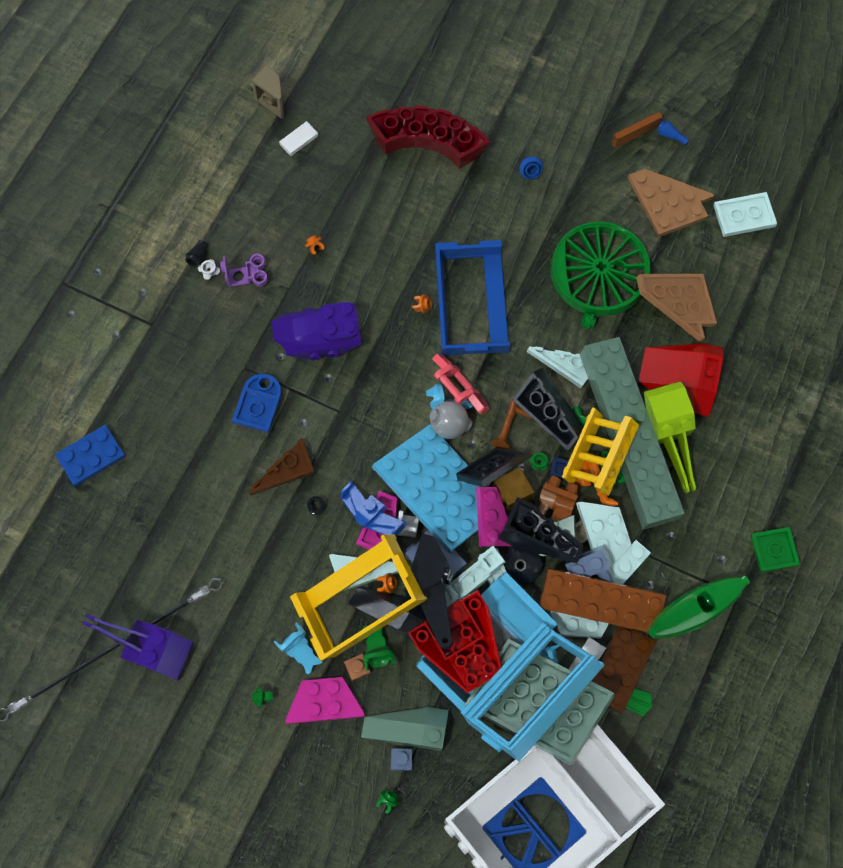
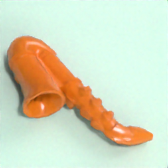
M588 461L583 462L580 471L596 476L600 474L598 464ZM578 478L575 481L580 486H591L589 481ZM596 489L602 504L608 506L619 504Z

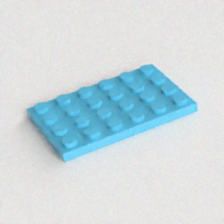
M431 425L422 429L373 464L372 468L449 553L478 532L476 488L479 486L457 480L456 473L468 465L442 437L433 431Z

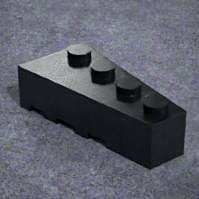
M543 368L534 371L512 400L569 451L576 446L584 426Z

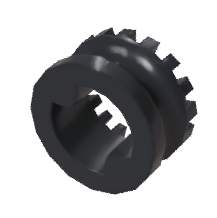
M313 496L308 500L307 508L312 515H320L325 509V504L321 497ZM315 501L319 502V510H313L311 504Z

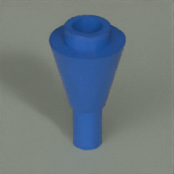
M668 120L666 122L662 121L657 128V131H659L658 135L673 140L676 139L684 145L689 140L680 134Z

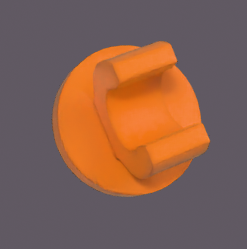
M313 235L306 239L305 247L310 246L309 250L313 255L316 254L314 250L315 245H318L321 250L324 249V245L318 242L322 239L321 236L316 237V235Z
M423 294L421 297H414V300L419 302V304L413 305L412 308L416 312L428 313L432 307V300L429 296Z
M391 573L385 574L384 577L376 578L377 581L384 582L383 587L377 588V591L388 593L395 591L397 580Z

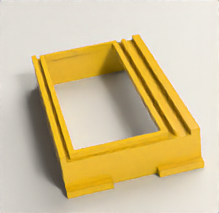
M383 534L380 536L382 542L308 591L294 593L290 596L299 617H304L313 636L310 640L320 661L340 655L427 600L396 541L395 534ZM392 559L411 599L335 647L316 608Z

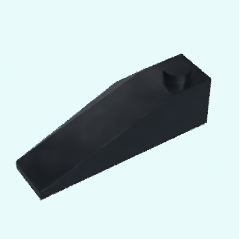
M517 497L498 540L519 549L577 564L583 545L569 533L560 530L554 525V521L551 518L547 519L542 515L538 507Z
M358 587L348 605L377 621L407 602L408 598ZM419 604L385 625V627L413 642L408 632L427 618Z

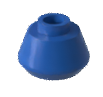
M534 156L525 157L521 161L519 168L521 176L528 180L539 177L543 172L542 161Z

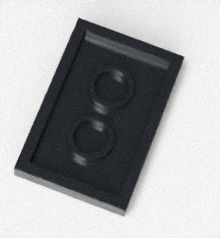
M495 447L457 472V480L482 488L487 487L492 481L504 476V473L517 467L519 463L524 461V455L522 452Z

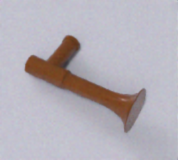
M512 399L501 433L496 440L491 441V445L494 447L510 449V446L507 444V435L515 414L532 419Z

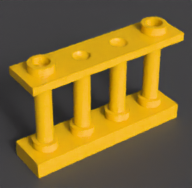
M592 408L586 418V423L570 460L564 468L562 478L568 483L573 484L576 478L595 483L594 487L609 496L639 424L632 417L624 416L621 423L603 419L604 416L596 408ZM599 426L618 430L615 439L612 441L595 436ZM594 443L611 449L607 457L603 458L588 454L591 444ZM588 461L602 465L600 474L596 476L580 471L583 462Z

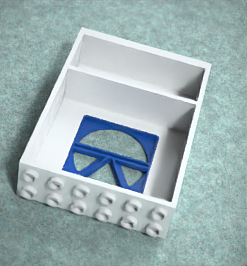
M597 724L572 766L533 746L520 762L515 759L449 815L444 821L446 824L444 829L451 838L455 835L459 840L457 845L465 855L467 853L473 858L471 863L475 868H594L665 804ZM542 794L554 798L563 806L568 815L570 827L568 839L561 851L556 848L520 804L519 799L528 795ZM510 807H513L526 823L502 827L504 816ZM532 832L523 860L519 861L507 851L502 837ZM538 840H540L552 855V859L543 863L533 864L531 861Z

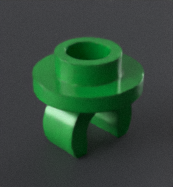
M257 687L256 691L252 692V703L256 704L257 708H261L262 702L273 700V692H262L261 687Z
M391 790L381 791L380 799L376 806L379 807L382 803H386L388 808L385 813L388 814L393 807L399 804L397 794Z

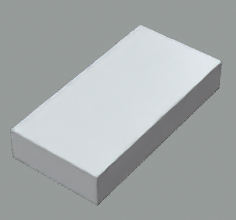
M306 121L279 141V144L292 156L317 138L318 133Z

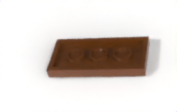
M621 626L617 627L601 662L604 663V667L592 679V682L614 693L615 697L608 707L620 714L624 712L656 641L630 628Z

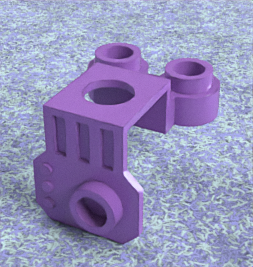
M254 254L251 256L250 261L245 262L246 267L228 269L226 258L223 256V261H220L222 273L225 272V279L229 287L251 284L250 281H253L259 287L267 283V274L261 270L265 266L263 255ZM237 272L243 273V280L235 281L233 279L234 274ZM259 278L264 279V280L261 281V282H258V281H257Z

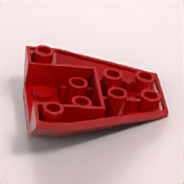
M705 343L646 347L638 383L652 390L681 382L686 388L694 414L709 417L718 388L723 362V347Z
M478 590L447 607L453 645L450 649L444 650L439 646L427 619L408 632L417 650L467 694L489 681L501 669L489 608Z

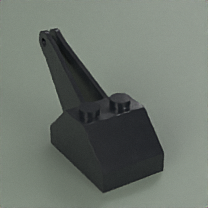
M422 533L411 571L422 593L427 597V600L420 603L435 638L442 649L448 650L452 647L453 640L445 589L447 585L451 584L453 574L435 537ZM405 586L404 592L408 600H410L411 596Z

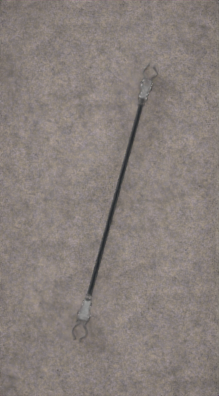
M221 577L220 579H212L209 586L204 585L200 587L185 602L149 624L155 625L187 604L208 597L212 590L219 591L224 582H221L218 589L209 590L208 588L211 587L213 581H221ZM127 636L123 640L128 641L129 636ZM114 644L34 694L11 702L7 709L1 708L0 711L9 710L10 712L7 713V717L4 720L0 721H6L10 714H17L33 698L119 647L120 644Z

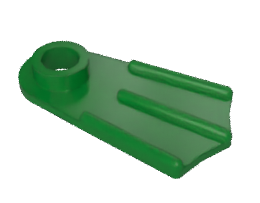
M634 688L625 708L644 717L652 708V694Z

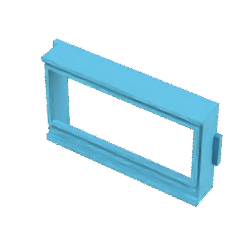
M542 622L461 711V714L469 725L483 735L481 737L482 740L498 752L504 750L520 762L604 667V663ZM552 640L582 661L508 742L479 719Z

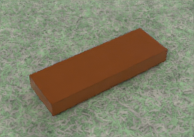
M657 112L615 133L612 145L614 148H617L657 128L663 116L660 112Z

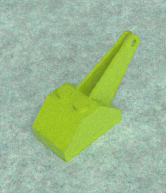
M681 382L645 391L646 410L658 443H664L684 492L689 493L690 489L691 491H696L686 437L696 429L695 417L685 386ZM675 439L678 441L683 466L674 443Z

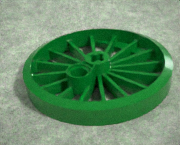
M590 222L570 230L558 243L550 266L551 279L559 296L572 308L582 313L587 312L591 314L593 312L594 316H611L622 313L641 299L642 295L639 290L635 292L620 280L624 278L637 282V276L626 273L628 269H643V274H650V260L642 242L626 228L609 222ZM595 233L598 257L585 234ZM599 233L611 234L603 258L601 257ZM613 235L623 239L624 241L605 259ZM580 236L590 255L574 244L572 240ZM627 243L634 249L630 253L611 260ZM565 246L571 247L584 259L565 254ZM635 255H638L641 263L626 264L624 261ZM566 260L571 261V262H575V263H578V264H581V265H584V266H568V267H566ZM614 267H620L623 271L615 270ZM586 271L570 279L567 278V272ZM587 276H590L573 293V295H571L569 284L574 283ZM594 278L595 281L588 302L583 303L575 297ZM604 280L618 305L606 306ZM611 280L632 297L623 302ZM597 281H600L603 307L590 305Z

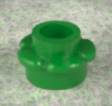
M585 312L582 317L581 327H584L586 330L593 328L595 325L596 317H593V312L591 314Z
M536 453L530 458V463L534 470L543 471L548 467L549 459L543 453Z

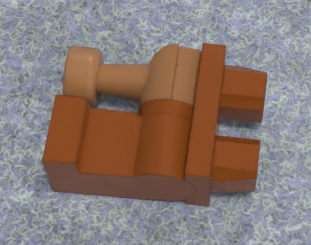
M551 476L548 482H545L540 494L539 512L545 516L548 508L553 509L554 512L551 519L555 523L571 516L578 497L576 495L578 486L568 483L566 490L560 489L558 487L561 479Z

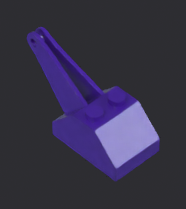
M86 614V618L131 633L128 641H125L98 626L83 621V625L124 646L121 659L177 681L179 680L194 644L193 641L143 621L136 620L133 629L130 630Z

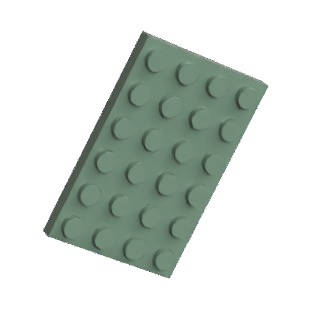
M510 639L506 641L498 653L501 667L522 645ZM538 654L482 717L516 735L572 671ZM489 681L474 689L464 705L467 706ZM590 681L534 746L572 766L615 697L614 693Z

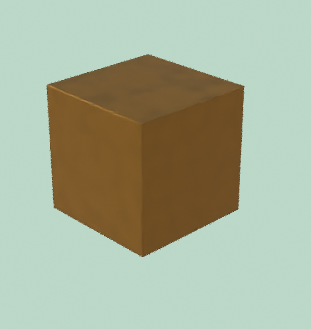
M520 467L494 480L493 487H497L502 504L506 506V513L511 511L517 497L527 502L532 501L534 491Z

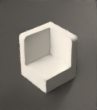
M399 511L398 519L405 521L407 526L398 535L416 538L419 519L415 516L403 515V511Z

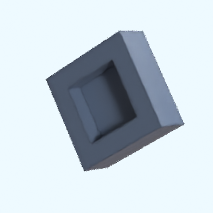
M391 748V770L412 771V749Z

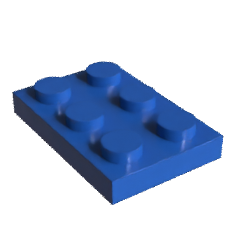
M106 425L55 454L74 487L125 458Z

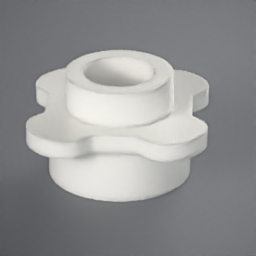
M211 259L204 261L198 267L205 280H210L213 275L220 273V269L215 266L214 260Z

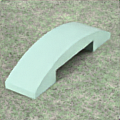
M494 546L479 556V560L453 580L450 585L446 586L445 597L447 607L478 589L505 563V560Z

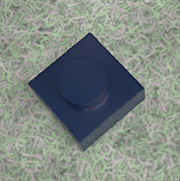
M554 457L549 477L555 476L566 481L562 478V475L569 460Z

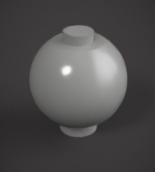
M444 401L438 404L430 413V423L433 431L445 439H454L461 436L464 432H468L472 425L466 409L455 401Z

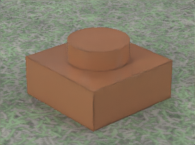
M363 653L344 661L352 681L371 673L370 670L366 671Z

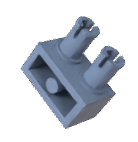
M605 545L582 553L577 564L568 561L565 564L569 573L587 577L595 574L599 576L600 580L614 583L609 572L612 560Z

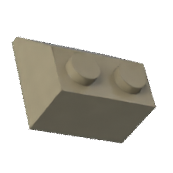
M265 66L252 79L255 100L283 119L284 108L280 76L274 69H269Z

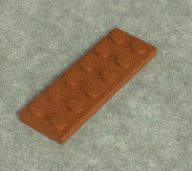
M548 568L539 606L550 611L648 632L651 622L663 610L666 595Z

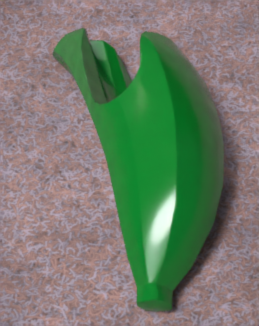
M744 575L742 577L718 579L682 594L655 617L648 628L649 635L654 639L673 638L707 625L733 605L741 596L745 587L750 584L749 578Z

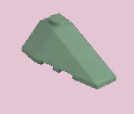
M424 707L367 716L364 718L361 738L442 752L449 710Z

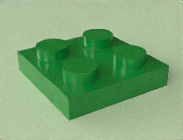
M790 527L750 535L760 573L800 565Z

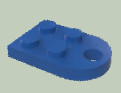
M257 374L249 378L243 387L232 423L269 433L282 395L279 382L268 374ZM267 380L270 382V386L262 388L260 383Z

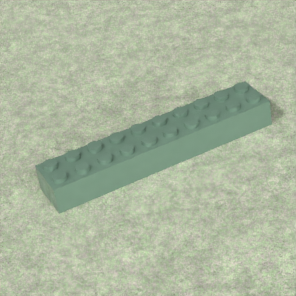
M620 337L584 346L580 357L600 413L604 416L603 419L621 423L624 416L632 417L639 424L622 464L621 471L642 530L679 520L685 513ZM606 428L610 440L613 441L618 430Z

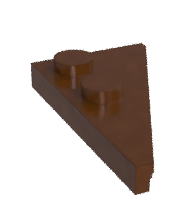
M299 439L292 449L285 452L283 457L277 460L267 470V473L252 485L251 489L248 490L250 496L314 474L303 439Z

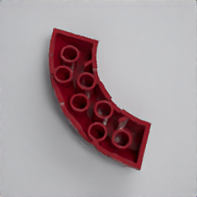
M423 105L406 108L398 106L397 109H385L366 117L376 142L385 154L403 148H425L444 155L461 169L475 161L490 144L488 138L476 126L473 127L466 122V119H460L452 115V112L443 109H430L428 106Z

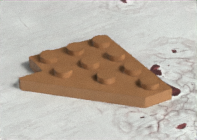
M647 169L628 175V180L658 237L707 220L708 214L702 203L713 200L714 195L712 193Z
M639 274L636 277L640 294L698 341L705 339L702 327H713L717 324L704 274Z

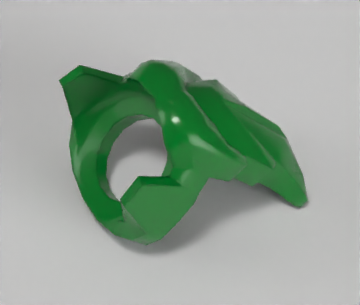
M381 628L367 637L366 644L368 650H366V655L363 656L366 671H369L368 664L373 668H379L388 665L389 660H391L392 666H395L394 652L386 646Z

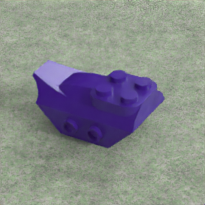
M341 302L327 304L319 309L307 308L303 311L280 314L278 318L271 320L274 341L285 349L287 356L313 361L328 356L335 358L361 345L355 303Z

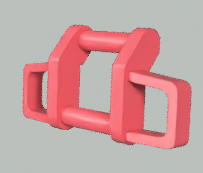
M437 353L432 358L441 367L434 374V377L444 384L455 397L454 400L457 403L461 404L469 400L478 413L483 415L491 410L478 389L473 388L460 373L461 370L457 365H454L442 354ZM448 377H455L464 387L465 391L461 393Z

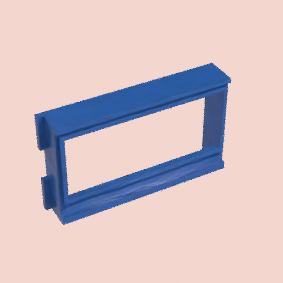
M501 240L479 241L477 245H457V242L435 243L442 355L509 353L510 342H508ZM484 257L490 343L449 345L443 259Z

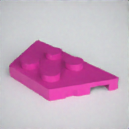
M343 677L302 681L285 722L286 724L362 718L365 716Z

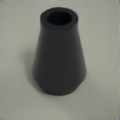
M199 240L186 253V263L192 267L201 265L208 243L204 240Z

